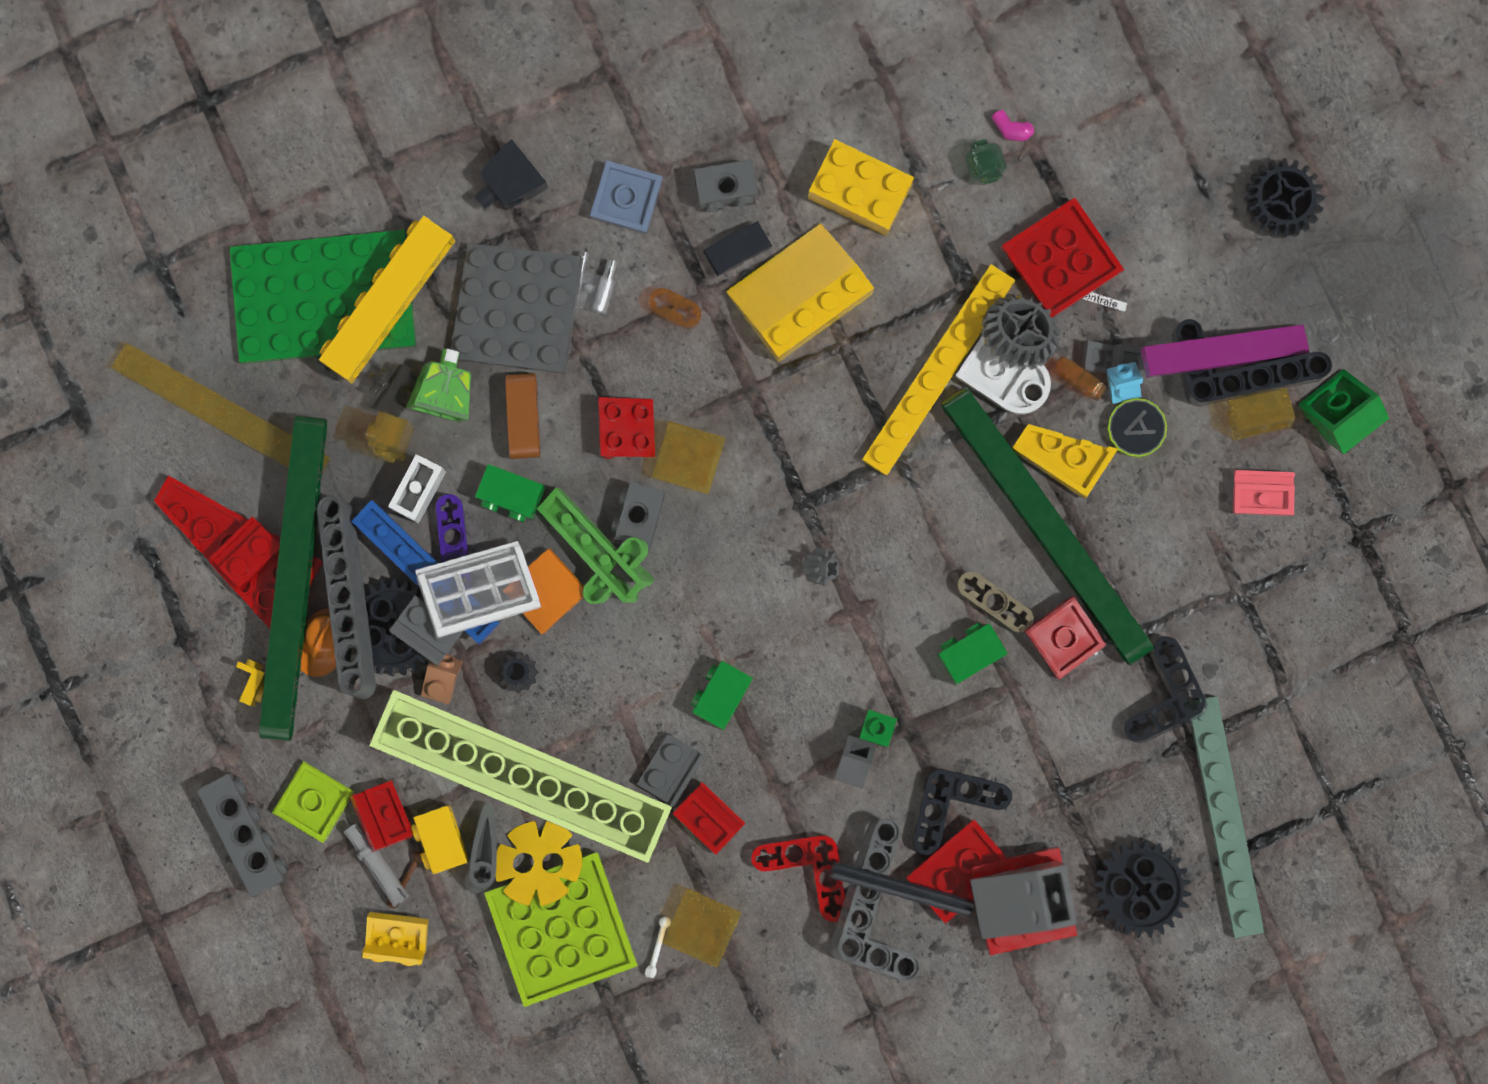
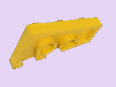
M1030 424L1026 426L1012 447L1015 454L1084 499L1089 495L1118 450L1109 446L1103 447L1092 444L1088 440L1067 437L1063 433Z

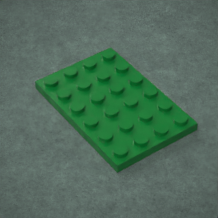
M396 230L230 247L239 363L250 364L321 357V348L327 340L333 341L339 332L337 327L346 315L350 317L356 309L354 304L362 292L370 290L374 284L372 279L381 267L385 269L391 261L389 256L394 247L399 243L402 245L407 239L406 231ZM413 301L376 351L417 347Z

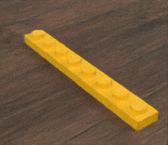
M992 264L989 266L863 457V462L887 477L981 334L983 328L981 324L986 311L999 298L1004 299L1014 284L1015 279Z

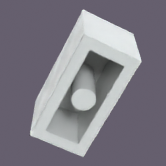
M416 454L388 507L419 524L446 471L435 463Z

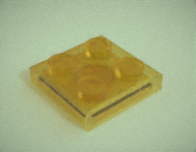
M669 421L652 478L709 495L726 438Z
M687 888L663 944L718 968L742 912Z

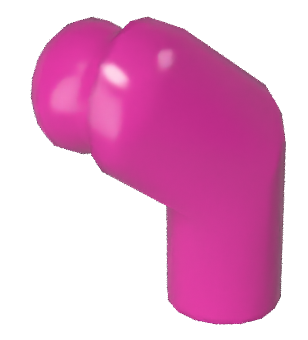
M1003 109L991 116L995 125L1007 140L1026 141L1034 134V127L1031 123L1011 122Z

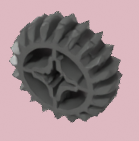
M1021 293L1015 296V298L1009 294L1004 299L999 298L986 311L981 324L983 328L980 336L985 338L983 346L991 347L990 355L999 356V363L1003 361L1008 362L1009 369L1017 365L1020 371L1026 369V367L1033 370L1038 365L1042 367L1055 354L1060 341L1058 336L1061 329L1056 327L1057 318L1050 317L1051 309L1044 310L1042 308V301L1036 304L1033 302L1032 296L1025 300ZM1024 329L1020 336H1018L1017 334L1020 332V330Z

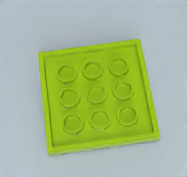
M598 852L582 858V868L577 882L559 878L569 889V892L553 903L540 905L537 889L529 906L509 898L503 892L508 885L484 893L524 1007L638 966ZM563 865L546 870V872L556 873Z

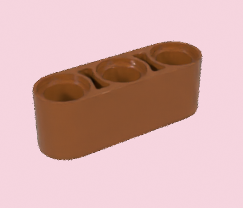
M536 373L508 374L505 376L510 459L540 458Z

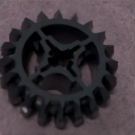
M1286 158L1280 161L1279 166L1275 160L1269 162V169L1264 165L1260 166L1258 169L1259 174L1253 173L1250 177L1253 183H1248L1245 187V190L1251 194L1244 197V202L1252 203L1245 211L1246 213L1255 212L1256 214L1251 219V223L1254 224L1260 220L1263 224L1259 230L1263 232L1267 227L1271 228L1269 233L1272 237L1276 235L1278 230H1280L1281 238H1286L1289 230L1294 237L1300 234V229L1304 232L1310 229L1309 223L1315 224L1318 221L1316 214H1320L1323 211V207L1317 203L1323 202L1325 196L1316 194V192L1323 188V184L1318 183L1314 185L1313 181L1318 177L1317 174L1314 173L1309 177L1306 174L1309 170L1307 165L1301 170L1298 169V160H1294L1290 167ZM1286 178L1294 180L1300 187L1290 186ZM1272 179L1274 183L1272 186L1273 195L1262 201L1263 186ZM1282 193H1284V196L1292 197L1286 204H1284V201L1276 200ZM1306 196L1305 211L1302 216L1296 218L1294 213L1296 211L1295 202ZM1268 210H1277L1282 218H1286V220L1274 217Z

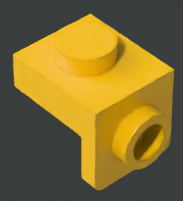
M247 659L246 664L238 661L235 667L251 673L239 701L256 707L257 702L262 703L265 672L262 670L264 665Z

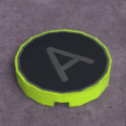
M1138 398L1126 400L1118 405L1109 417L1107 425L1109 440L1114 448L1118 449L1117 451L1135 458L1148 456L1156 451L1166 438L1167 424L1165 416L1157 405L1148 400Z

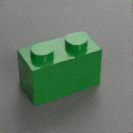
M487 464L475 498L481 501L480 507L493 512H497L498 508L509 512L507 517L524 523L526 518L533 521L545 491V486Z
M981 622L967 629L965 632L968 636L959 642L954 637L940 645L942 652L938 653L937 657L954 685L959 684L1008 654L990 623L983 627Z
M721 661L719 666L716 664L712 665L705 678L710 681L704 692L700 689L697 691L690 705L695 707L692 712L693 714L724 731L753 678L728 663Z

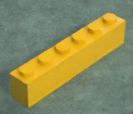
M424 215L420 221L415 220L410 225L406 233L409 235L402 245L399 243L394 247L389 256L391 261L386 268L381 267L372 279L374 284L370 290L360 294L354 304L356 306L354 312L350 317L346 315L337 327L338 334L333 341L327 340L320 350L322 356L319 360L351 384H353L455 243V239L450 233Z

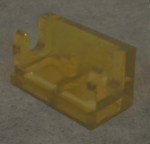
M1287 388L1228 402L1230 411H1227L1234 440L1291 428L1295 420Z

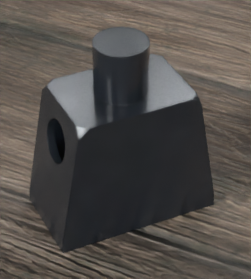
M511 139L480 172L481 179L487 186L474 195V197L484 210L497 200L506 210H510L548 189L544 178Z

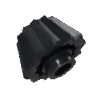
M516 652L514 655H506L505 660L499 662L500 669L497 672L500 677L499 684L505 685L507 691L514 690L518 694L522 690L529 691L530 685L536 683L535 676L539 673L535 668L536 661L530 660L528 654L521 655L519 652Z

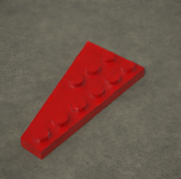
M168 475L154 502L270 629L279 553L242 589H239L210 557L248 519ZM268 531L280 543L281 538ZM314 556L310 587L324 564L323 561Z

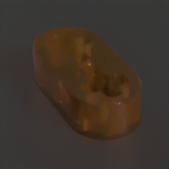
M658 288L650 294L649 306L657 316L684 329H693L701 322V309L695 302L666 288ZM663 295H666L667 302L674 306L673 309L667 306L658 309L655 298L661 299ZM679 308L683 311H688L689 308L694 309L693 315L696 319H689L688 322H684L683 315L677 312V309Z
M1063 356L1059 358L1052 368L1058 376L1096 401L1100 399L1107 389L1101 381Z

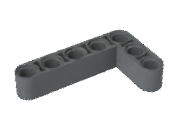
M878 819L868 825L855 864L856 868L888 876L900 837V829L895 821L892 819ZM881 825H884L888 830V836L884 841L878 836V829ZM873 853L879 858V865L875 870L869 864V858ZM849 883L831 941L830 950L834 958L895 980L909 981L914 979L920 971L919 961L914 955L868 939L882 892L871 889L869 896L864 898L860 893L861 886ZM855 911H858L862 918L858 927H855L851 922V916ZM846 940H849L853 946L849 956H846L842 951V945ZM874 949L880 954V961L875 966L870 961V954ZM901 959H905L908 965L907 971L903 975L899 973L897 968Z

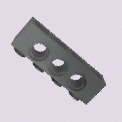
M227 774L196 790L251 897H256L288 880L285 874L289 872L287 865L281 856L276 857L272 846L275 845L274 840L267 829L262 830L258 822L261 819V815L255 804H249L244 794L248 791L240 776L236 778L234 774ZM229 799H234L238 804V811L233 816L228 815L225 811V804ZM244 825L248 826L252 831V837L246 843L241 841L238 836L239 829ZM256 852H261L266 859L265 865L261 869L255 868L252 864V857Z

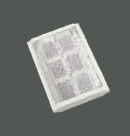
M518 541L415 571L437 638L541 607Z

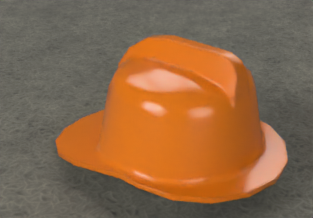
M329 608L314 613L305 625L300 670L306 675L313 677L325 676L336 668Z

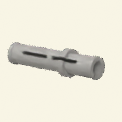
M360 822L344 831V834L358 852V859L364 861L392 903V906L395 907L405 901L409 895L381 856L379 850L374 853L372 852Z

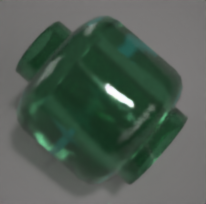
M987 139L972 143V149L965 155V162L971 179L980 182L981 185L991 184L1002 179V173L1006 171L1007 163L1001 146L997 143H988Z

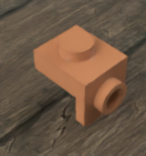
M446 654L438 666L430 662L427 666L421 696L449 705L463 661Z

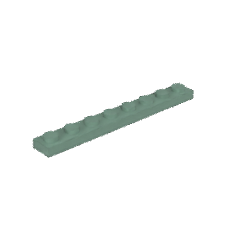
M1218 696L1206 698L1208 705L1205 713L1190 722L1233 938L1264 933ZM1201 700L1189 701L1187 707L1196 711L1198 710L1197 704Z

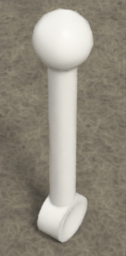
M667 916L659 920L660 931L650 965L645 971V976L649 978H654L656 975V963L665 931L671 924Z

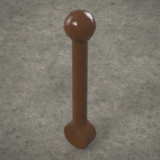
M420 851L413 854V862L401 882L404 889L418 863L423 862L422 852ZM388 899L387 904L389 907L396 908L399 906L398 904L397 906L393 907L392 903Z

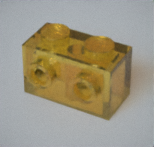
M379 411L375 424L370 423L365 439L369 440L368 446L374 451L373 455L378 456L377 458L394 464L395 459L404 461L414 427L408 420Z

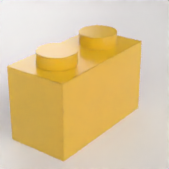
M451 805L414 817L416 824L411 825L416 841H422L425 852L421 853V857L426 870L431 869L434 875L470 862Z

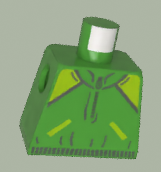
M442 349L439 363L429 362L424 364L407 403V409L458 423L468 420L471 374L468 371L457 368L459 352Z

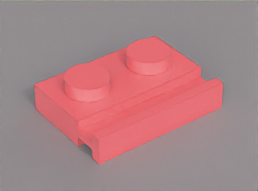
M1233 471V514L1294 515L1295 472Z

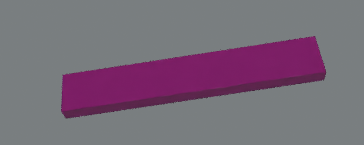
M1304 325L1145 346L1140 349L1146 378L1283 359L1310 353Z

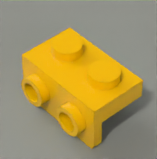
M369 912L362 958L371 959L374 962H398L405 966L421 965L427 949L429 919Z

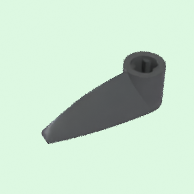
M484 804L473 840L469 870L463 878L465 888L474 894L484 892L494 882L496 877V823L494 807L491 804ZM477 872L481 873V877L485 878L482 883L477 882L478 878H474Z

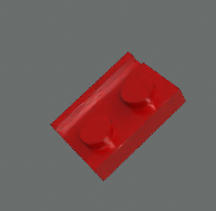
M252 516L210 559L239 589H242L279 553L280 543Z
M392 780L350 797L373 853L414 836Z
M703 782L673 813L715 855L746 824Z

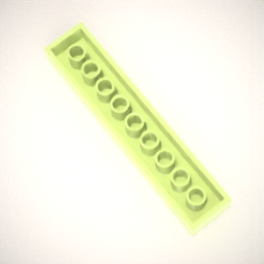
M393 690L369 745L649 863L672 806L396 690Z

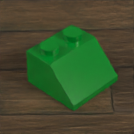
M1345 369L1298 404L1301 411L1322 437L1343 455L1390 419L1380 396Z

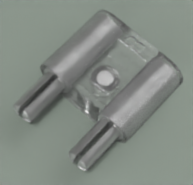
M580 251L578 256H581L584 260L576 308L606 316L616 283L613 280L617 261L613 260L612 263V259H608L603 276L585 272L589 254L587 252L584 254V251Z

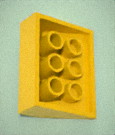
M820 223L730 288L726 293L779 363L873 295L874 287L853 259Z

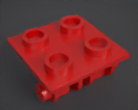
M598 397L600 457H603V459H614L615 457L655 458L653 399Z

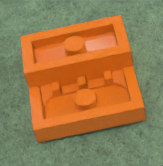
M550 548L528 566L541 607L523 613L542 635L584 598V585ZM520 580L511 582L503 590L509 599L525 595Z

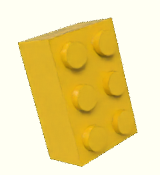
M834 139L809 189L808 199L887 236L912 187L914 177Z

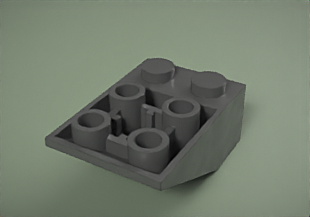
M1058 860L970 879L982 939L1044 932L1077 925L1066 865Z

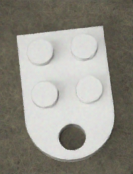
M981 337L955 378L1009 413L1025 415L1039 409L1048 398L1051 388V380L1046 367L1038 365L1033 370L1026 367V369L1020 371L1018 366L1015 365L1009 369L1008 362L1003 361L999 363V356L990 355L991 347L983 346L985 338ZM1029 385L1037 386L1041 390L1040 399L1036 401L1029 400L1025 396V388Z

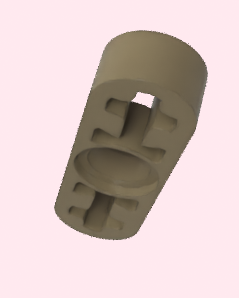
M966 572L959 578L957 582L959 594L1012 632L1024 633V630L1033 624L1034 617L1030 609L980 574ZM972 578H975L977 580L976 587L982 591L985 585L990 588L982 597L981 603L976 600L980 595L974 590L969 593L965 591L964 579L970 581ZM992 594H998L1003 598L1004 605L999 611H993L987 606V598ZM1009 602L1015 606L1011 609L1013 613L1018 615L1024 612L1026 614L1024 618L1027 622L1026 626L1022 624L1018 627L1014 626L1015 619L1009 614L1006 616V619L1000 617L1008 609Z

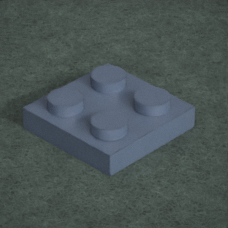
M606 160L590 218L647 234L663 176Z

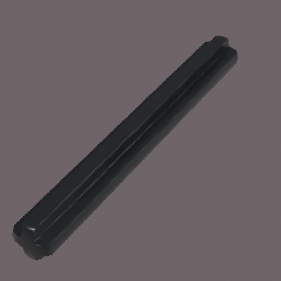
M835 862L831 866L830 877L836 880L964 916H970L973 911L974 902L970 899Z

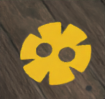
M535 821L516 827L507 836L517 849L500 844L497 849V882L515 877L503 892L512 900L528 906L536 889L540 905L542 906L564 897L569 892V889L559 878L577 882L582 868V853L579 844L561 849L573 834L566 828L550 821H546L541 837H539ZM527 853L532 856L534 864L530 871L519 873L514 869L513 860L518 854ZM550 853H557L563 859V866L556 873H548L542 866L544 857Z

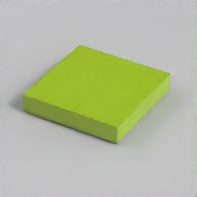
M303 761L272 813L318 841L325 843L355 791Z

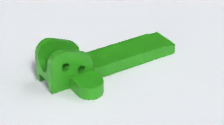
M555 488L537 508L595 572V575L586 583L583 589V596L588 603L602 604L613 593L623 603H635L639 598V591L654 582L652 575L640 565L648 554V545L643 539L628 538L617 549L561 488ZM617 563L636 582L633 588L611 571Z

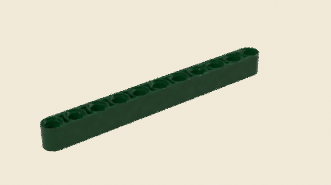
M964 386L944 400L941 406L946 415L1126 664L1131 666L1152 651L1154 646L970 390Z
M296 416L294 420L259 726L260 739L290 742L293 737L318 517L317 506L320 499L327 437L326 418Z

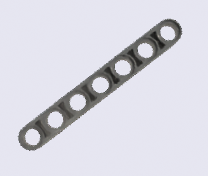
M327 495L319 501L317 515L338 683L340 690L344 694L358 699H367L374 694L376 679L356 526L351 522L355 515L350 503L333 495ZM338 506V512L333 516V511ZM342 534L341 542L336 545L337 538ZM343 563H346L344 572L340 574L341 566ZM349 591V598L344 603V595ZM353 620L352 629L347 631L348 623ZM356 649L357 655L355 659L351 661V654L353 650ZM360 678V686L355 690L354 684Z

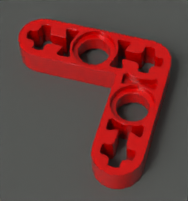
M820 835L757 846L753 850L751 861L753 866L759 871L768 872L813 865L820 913L829 922L838 921L841 910L837 911L836 917H832L830 912H825L824 908L829 906V897L822 898L821 892H832L840 889V896L834 895L836 904L843 906L845 900L843 881L837 880L836 884L832 887H825L821 884V873L825 870H831L832 865L817 868L816 862H823L821 853L815 852V847L820 846L821 840H825L827 845H832V850L827 853L828 861L835 859V862L840 863L836 842L831 837ZM790 845H798L802 848L803 856L797 862H791L786 858L785 851ZM775 847H782L781 858L784 862L783 865H777L778 859L770 860L767 867H763L762 862H756V856L761 854L760 850L766 849L767 854L777 853Z

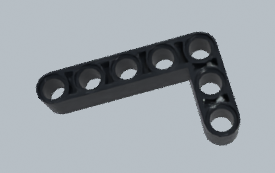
M1193 319L1183 320L1174 329L1172 334L1173 343L1186 341L1181 336L1180 331L1182 328L1191 329L1194 333V340L1205 338L1201 324ZM1312 352L1214 374L1212 369L1180 373L1187 401L1193 406L1202 407L1317 382L1330 373L1332 361L1326 353ZM1311 360L1321 363V374L1311 371L1309 364ZM1282 366L1292 369L1294 373L1292 380L1282 377ZM1254 372L1261 373L1264 376V386H1257L1253 383L1252 374ZM1224 379H1231L1235 382V392H1228L1224 389ZM1194 386H1204L1208 392L1207 398H1198L1194 393Z

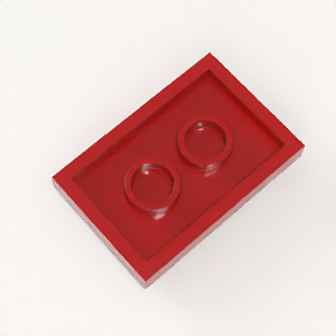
M973 819L905 878L913 884L974 900L970 879H973L970 866L1007 857ZM930 906L945 924L957 914Z

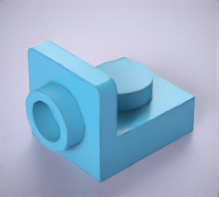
M1135 362L1120 364L1117 367L1107 369L1109 394L1113 404L1141 397L1140 384L1143 383V377Z

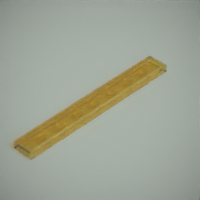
M126 342L111 368L289 468L292 442L290 434ZM324 455L323 472L331 460L327 455Z

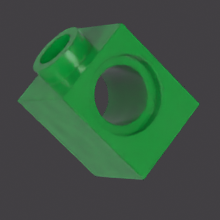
M867 710L859 739L888 748L897 718Z

